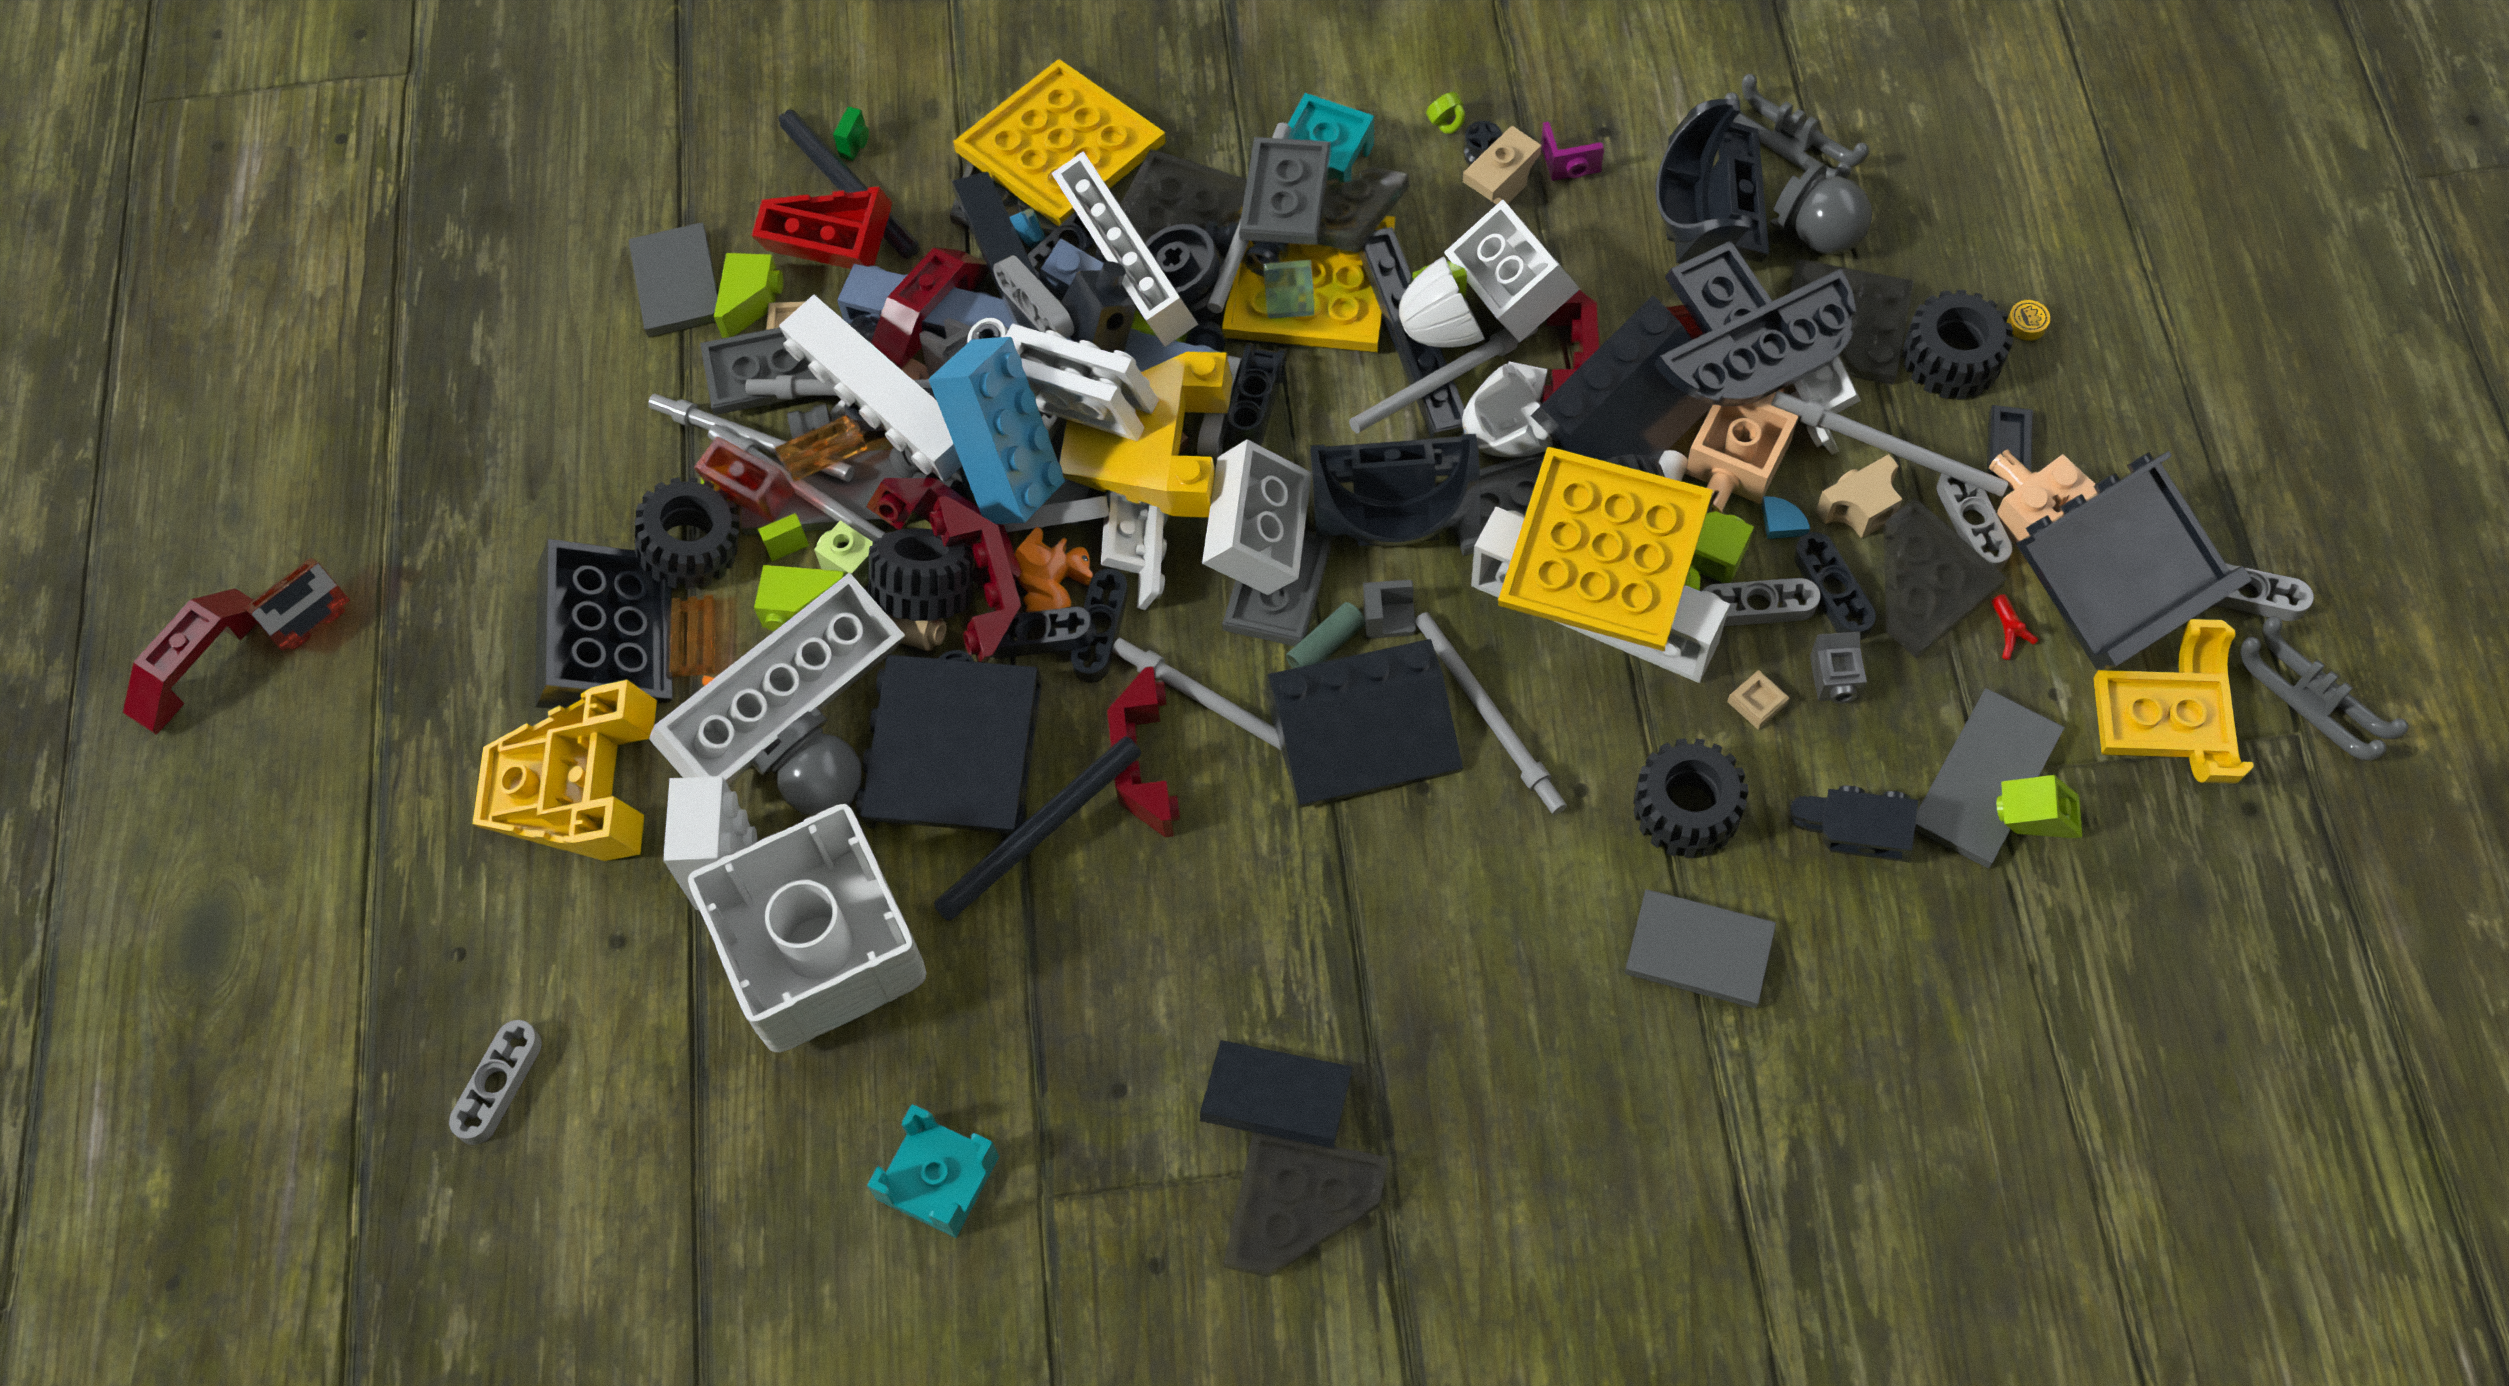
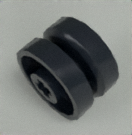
M1177 224L1166 227L1151 236L1145 245L1196 322L1205 321L1216 313L1207 308V304L1223 266L1224 259L1207 231L1196 225ZM1232 284L1231 289H1230V291H1229V294H1228V297H1227V299H1226V302L1228 301V298H1229V296H1230V293H1231L1233 284Z

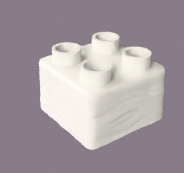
M839 804L826 809L782 832L766 837L732 855H726L714 863L699 868L688 877L693 898L714 940L741 1009L755 1032L768 1049L773 1052L781 1053L812 1040L816 1036L871 1012L883 1004L911 992L920 986L926 978L925 965L913 936L896 904L857 818L847 804Z

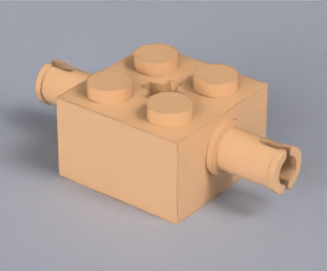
M1776 392L1746 405H1712L1690 448L1685 474L1709 483L1707 488L1713 490L1709 504L1710 507L1713 502L1712 512L1723 513L1731 493L1756 503H1761L1791 443L1798 420V415L1771 405Z
M2008 449L2003 451L2004 457L1999 454L1989 466L1992 472H1995L2001 479L2008 481V485L2014 490L2003 498L1996 514L2010 541L2015 546H2017V542L2029 535L2025 529L2027 526L2046 515L2051 520L2056 519L2063 514L2059 507L2080 494H2083L2084 498L2088 499L2097 493L2093 487L2095 483L2063 454L2041 471L2031 473Z

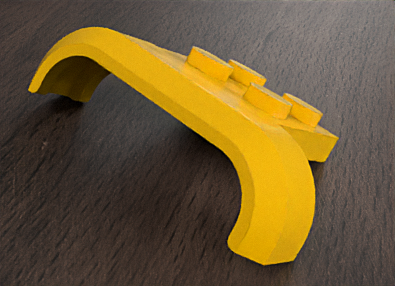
M2190 619L2181 639L2179 673L2098 670L2093 679L2102 755L2189 757L2193 775L2201 783L2236 784L2245 777L2254 765L2253 762H2241L2239 757L2228 677V653L2231 642L2235 637V629L2223 620Z

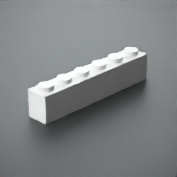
M1084 151L1052 173L1053 177L1107 261L1117 262L1125 268L1126 274L1122 284L1164 347L1197 326L1198 323Z
M815 295L810 297L779 325L787 339L783 343L786 350L797 361L800 362L804 358L809 362L808 367L810 371L823 384L829 380L835 385L833 388L835 393L845 404L851 406L855 403L860 407L859 413L871 427L876 429L880 425L886 430L885 436L897 450L902 452L906 448L913 454L911 459L923 473L929 475L933 472L945 482L962 466L937 400Z

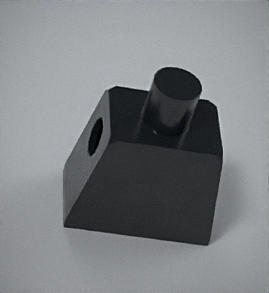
M1107 261L1103 263L1101 270H1085L1076 273L1061 302L1070 315L1074 326V333L1070 336L1073 342L1089 341L1101 350L1114 353L1116 350L1125 351L1136 308L1131 296L1122 285L1126 270L1121 264Z

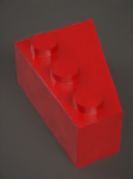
M879 186L869 187L868 191L846 193L844 190L833 191L832 195L811 197L807 194L762 199L751 236L766 251L847 269H852L854 264L867 267L874 266L893 202Z

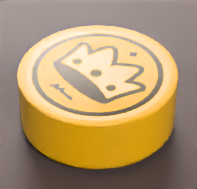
M2023 300L2012 307L2007 323L2012 324V334L2017 338L2028 341L2036 340L2046 332L2050 323V313L2044 305L2037 301Z

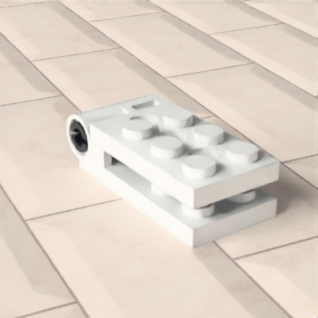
M996 318L980 320L969 331L968 342L971 339L1012 337L1017 353L1021 358L1031 391L1035 395L1039 411L1138 441L1145 427L1136 416L1135 409L1152 414L1159 401L1149 386V380L1142 375L1136 366V360L1125 352L1116 350L1114 353H1110L1085 340H1081L1079 343L1073 342L1052 330H1047L1043 333L1012 323L1008 331L1004 324Z

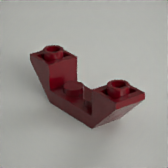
M933 247L887 297L871 344L898 368L902 369L922 347L919 334L922 333L921 323L954 287L972 292L990 272L986 262L959 249Z
M1580 289L1546 319L1547 326H1571L1572 343L1579 342V352L1573 353V369H1552L1550 385H1543V403L1599 348L1597 303Z
M884 478L866 508L898 530H901L914 512L930 523V512L934 511L933 507L938 497L948 496L981 515L976 505L937 478ZM996 524L999 527L1015 582L1021 574V569L1005 526L1003 524ZM974 540L967 542V544L971 545L973 549V544H977V542ZM976 565L973 569V581L983 588L984 584L988 583L985 569H979Z
M948 496L938 497L933 507L934 511L930 512V523L936 537L941 536L944 547L976 540L977 544H973L974 558L978 568L985 569L988 583L984 584L986 600L989 607H995L996 611L972 617L967 625L968 630L964 631V641L970 656L975 655L977 662L987 663L1021 606L999 527Z
M236 588L190 599L133 662L123 713L157 735L185 704L171 688L223 630L241 641L257 624L258 621L252 613L260 608L262 604Z
M1153 666L1145 667L1107 709L1111 747L1124 736L1131 738L1138 746L1135 725L1161 722L1159 706H1167L1164 681L1156 682ZM1139 760L1134 761L1114 779L1119 805L1165 838L1174 837L1172 821L1180 820L1177 795L1169 796L1167 780L1142 783Z

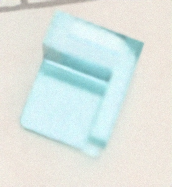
M1311 260L1264 264L1267 316L1269 318L1314 315Z

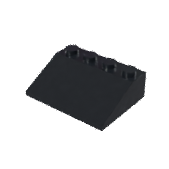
M1652 295L1531 417L1567 452L1602 461L1634 454V456L1647 455L1649 458L1658 460L1664 451H1667L1713 404L1695 399L1671 385L1654 365L1659 356L1693 339L1680 321Z
M548 539L538 561L535 707L553 709L560 705L563 708H567L581 700V693L592 687L624 680L630 681L656 699L657 704L671 702L672 603L671 587L668 586V580L662 579L658 582L652 578V570L645 572L641 567V558L636 557L635 550Z
M1431 639L1267 674L1266 700L1278 735L1298 809L1463 771L1444 677Z

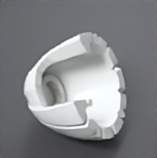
M1445 257L1436 260L1408 286L1399 305L1401 323L1409 337L1428 346L1459 347L1477 343L1483 340L1484 336L1467 300L1463 298L1461 293H1458L1459 287Z
M1505 364L1492 373L1471 397L1463 412L1462 424L1464 434L1476 433L1478 450L1488 455L1498 457L1530 456L1546 451L1547 447H1552L1553 438L1531 417L1542 405L1541 402H1537L1539 398L1529 382H1525V376L1517 368L1515 369L1513 365Z

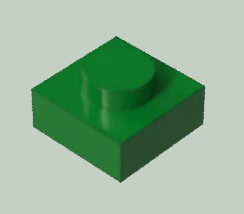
M850 106L845 110L833 133L839 157L842 159L854 161L860 148L863 149L866 146L869 138V129L865 124L862 110Z

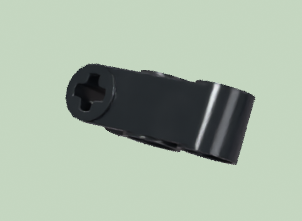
M1253 343L1246 344L1241 370L1227 415L1229 442L1233 448L1245 440H1249L1259 446L1262 445L1279 384L1282 383L1287 362L1286 349L1280 348L1276 352L1255 348Z

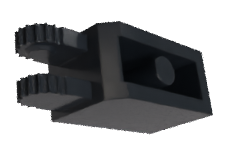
M1845 785L1840 786L1838 790L1828 789L1827 798L1799 795L1798 798L1795 797V800L1792 801L1790 813L1793 826H1797V829L1800 828L1802 831L1806 829L1809 832L1823 833V843L1830 852L1911 863L1918 800L1910 799L1909 795L1897 791H1887L1883 795L1867 794L1860 787Z

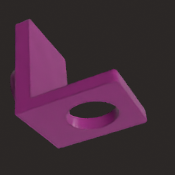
M1549 121L1543 122L1541 148L1552 181L1580 178L1587 174L1601 172L1604 155L1602 142L1558 150Z

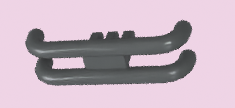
M1747 74L1742 79V93L1746 101L1757 112L1775 122V127L1771 132L1747 117L1742 111L1733 122L1758 128L1759 142L1807 171L1808 169L1804 167V162L1811 158V156L1805 152L1811 145L1840 162L1836 169L1827 167L1826 178L1840 176L1848 179L1851 174V166L1859 165L1867 158L1869 146L1866 143H1858L1854 150L1843 147L1816 130L1818 125L1817 119L1811 116L1804 123L1806 115L1804 111L1797 109L1791 115L1793 110L1791 103L1785 101L1781 107H1778L1764 98L1757 89V78L1754 74ZM1729 92L1724 99L1739 101V96L1734 92Z
M2276 616L2268 618L2263 625L2262 635L2268 648L2281 661L2301 676V679L2295 686L2291 685L2259 656L2261 643L2257 638L2249 637L2244 640L2240 654L2248 671L2353 757L2373 761L2385 754L2387 746L2382 740L2376 739L2368 744L2353 736L2329 716L2337 707L2367 731L2380 738L2397 739L2408 731L2409 725L2406 720L2397 718L2392 722H2386L2380 719L2349 694L2353 689L2352 686L2347 682L2339 686L2335 682L2339 677L2336 673L2331 671L2326 675L2322 672L2325 664L2318 659L2312 664L2290 646L2281 636L2280 630L2283 624L2280 618Z

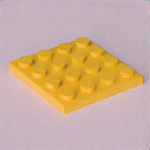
M1058 59L955 139L953 143L956 153L982 172L988 171L993 180L1059 227L1075 212V209L1053 177L1052 173L1084 151L1110 189L1164 145L1166 138L1165 132Z
M1323 210L1318 244L1290 243V251L1287 257L1281 260L1282 268L1279 274L1273 278H1264L1251 272L1244 264L1242 257L1226 304L1222 327L1225 338L1378 352L1383 314L1357 251L1354 239L1357 233L1390 227L1395 231V216ZM1249 240L1244 255L1248 248L1253 247L1251 240Z
M1547 447L1498 598V606L1665 652L1713 490Z

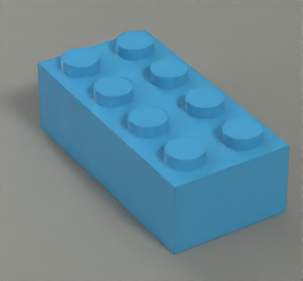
M1012 337L971 339L928 380L982 517L994 524L1025 523L1065 482L1062 468L1057 461L1049 439L1048 430L1044 426L1036 404L1035 395L1031 391L1021 358L1017 353Z

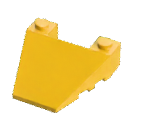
M1185 352L1142 371V375L1149 380V386L1159 401L1152 414L1135 409L1136 416L1145 427L1138 441L1067 420L1060 458V466L1065 479L1102 492L1110 490L1126 496L1128 501L1140 504L1141 501L1159 507L1161 512L1171 516L1209 518L1216 472L1212 457L1179 456L1185 412L1228 413L1233 379L1227 353Z
M628 680L592 687L581 693V700L567 708L559 705L548 711L549 717L534 726L526 723L484 746L472 824L480 828L602 861L640 855L644 814L612 796L617 747L621 744L649 739L654 727L657 700Z

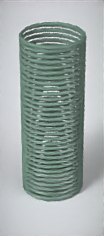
M1345 602L1286 654L1290 666L1298 668L1324 662L1365 626L1363 615L1354 605Z

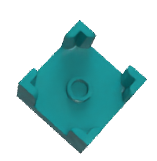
M1305 93L1288 123L1291 127L1288 139L1331 142L1327 193L1330 196L1345 200L1352 186V166L1362 149L1363 156L1368 157L1374 146V115Z
M911 1104L901 1123L907 1135L886 1173L882 1167L878 1166L867 1187L877 1201L957 1238L999 1159V1155L992 1141L975 1133H972L971 1139L937 1124L932 1113Z

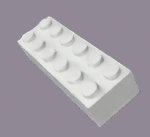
M1495 507L1474 546L1472 587L1499 598L1525 518L1523 514ZM1685 585L1665 652L1563 623L1559 624L1700 683L1719 644L1730 604L1722 601L1714 593L1708 591L1701 592Z
M849 572L654 725L649 740L683 778L723 776L727 785H729L752 766V760L762 749L768 752L781 742L777 737L781 731L807 711L811 712L815 707L819 710L823 709L886 658L887 655L896 650L905 634Z

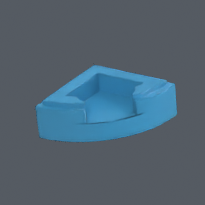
M1029 208L1010 217L1016 231L1029 247L1035 248L1046 238L1034 209Z
M1763 496L1761 506L1767 539L1801 537L1809 533L1810 526L1808 520L1800 509L1784 499Z

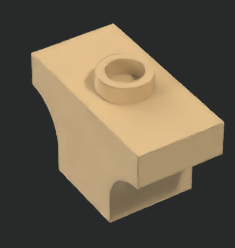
M1511 126L1463 172V182L1495 204H1498L1502 199L1508 204L1527 186L1529 171L1536 159L1541 155L1542 145Z
M1888 454L1859 471L1857 469L1848 471L1835 485L1822 491L1816 509L1817 515L1825 524L1829 522L1848 524L1861 539L1894 521L1902 502V498L1892 486L1899 465Z

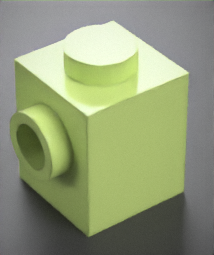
M839 521L832 530L825 532L820 537L814 549L821 569L844 571L845 575L850 572L863 588L868 584L869 548L873 542L844 522Z

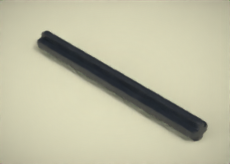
M788 109L785 113L779 115L780 127L840 191L844 190L846 193L868 191L865 184L794 110ZM890 212L883 237L903 258L910 259L913 255L918 254L920 250L919 243Z
M1128 736L1121 738L934 901L933 905L938 913L947 921L954 919L1138 759L1142 752L1135 742Z

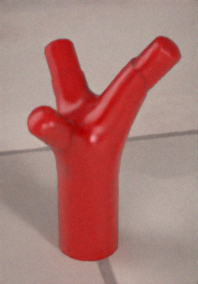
M2006 594L1999 595L1992 600V605L2004 629L2005 648L2002 658L2010 660L2017 637H2022L2032 645L2038 642V638L2027 630L2026 624L2022 623Z

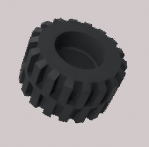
M1957 289L1956 294H1951L1949 290L1942 291L1939 298L1932 295L1926 299L1924 305L1920 304L1912 318L1902 350V358L1906 359L1904 363L1906 372H1913L1911 379L1916 384L1922 382L1925 385L1923 390L1930 394L1933 390L1940 392L1939 397L1948 399L1949 395H1955L1957 400L1966 399L1968 393L1975 397L1980 395L1984 388L1987 390L1991 388L2001 373L2013 342L2011 337L2013 332L2012 324L2006 323L2008 316L2004 310H1996L1998 305L1992 299L1988 302L1983 300V295L1977 292L1973 296L1968 295L1966 290ZM1942 339L1962 341L1971 347L1972 350L1952 348Z
M679 477L672 478L669 485H665L663 482L656 484L654 493L647 491L642 496V503H638L636 509L634 533L636 557L641 558V567L645 572L652 570L653 579L658 582L666 579L670 587L677 588L678 583L685 584V589H694L695 583H701L705 587L711 585L712 577L720 580L725 576L726 568L731 569L735 561V555H737L740 525L739 515H736L737 507L734 501H727L728 494L723 489L715 491L714 484L709 481H705L704 484L697 483V478L688 477V482H681ZM690 525L703 530L707 535L695 541H683L670 536L667 531L676 526Z
M912 528L886 533L881 538L875 539L869 548L868 594L886 614L893 615L896 618L913 621H932L952 617L954 614L964 611L965 607L971 603L973 549L967 542L944 547L941 536L936 537L932 529Z
M1686 738L1677 739L1673 748L1668 742L1660 746L1658 754L1652 752L1649 755L1645 766H1642L1633 800V804H1635L1633 811L1635 821L1641 820L1639 830L1643 836L1652 835L1650 843L1658 849L1663 844L1668 847L1666 853L1673 856L1676 855L1677 851H1683L1685 858H1694L1696 851H1701L1704 857L1711 855L1715 846L1721 850L1727 845L1729 838L1734 837L1747 804L1748 784L1743 783L1746 776L1743 768H1734L1737 759L1731 753L1723 756L1721 754L1723 747L1715 743L1712 748L1704 746L1705 740L1695 738L1694 744H1688ZM1679 785L1695 786L1703 790L1711 798L1714 806L1700 812L1686 811L1676 806L1670 800L1666 791Z

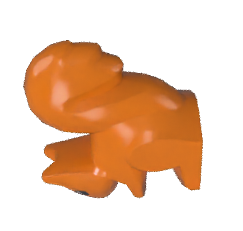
M1036 526L1015 553L1021 569V574L1017 580L1020 586L1028 592L1023 599L1027 606L1026 612L1071 607L1070 596L1060 583L1063 579L1069 577L1086 586L1090 585L1093 573L1089 569L1090 558L1085 548L1076 547L1066 554L1067 539L1064 537L1053 548H1049L1042 542V529Z

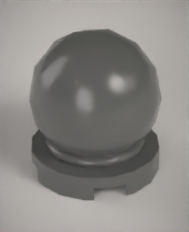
M1811 157L1804 162V167L1808 170L1799 179L1793 175L1782 191L1774 207V211L1780 214L1779 218H1773L1770 224L1785 234L1796 227L1799 238L1814 251L1826 255L1843 254L1855 248L1867 235L1872 221L1871 204L1865 191L1854 181L1840 176L1826 178L1827 166Z
M817 707L811 712L807 711L777 735L781 742L768 752L762 749L751 762L762 776L767 775L771 771L777 773L778 790L786 803L801 814L811 816L839 804H847L849 806L858 795L861 783V763L853 747L839 736L823 733L822 727L827 723L828 719Z

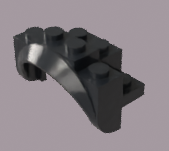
M1714 99L1698 104L1689 111L1668 138L1669 147L1660 164L1656 180V202L1666 228L1667 240L1675 242L1676 263L1678 264L1691 260L1729 241L1733 243L1744 259L1762 262L1769 255L1758 128L1733 122L1741 112L1740 101ZM1719 150V160L1713 166L1717 151Z
M1476 433L1461 434V437L1326 447L1325 444L1310 445L1316 536H1340L1346 534L1357 539L1358 546H1400L1440 540V534L1452 526L1463 527L1481 524L1480 467ZM1435 476H1449L1436 487ZM1352 482L1353 493L1344 488L1340 483Z

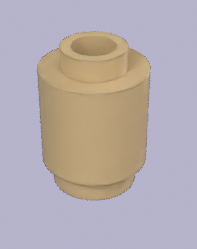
M887 614L905 634L900 642L901 644L931 651L944 640L946 623L943 622V618L932 621H913L896 618L893 615Z

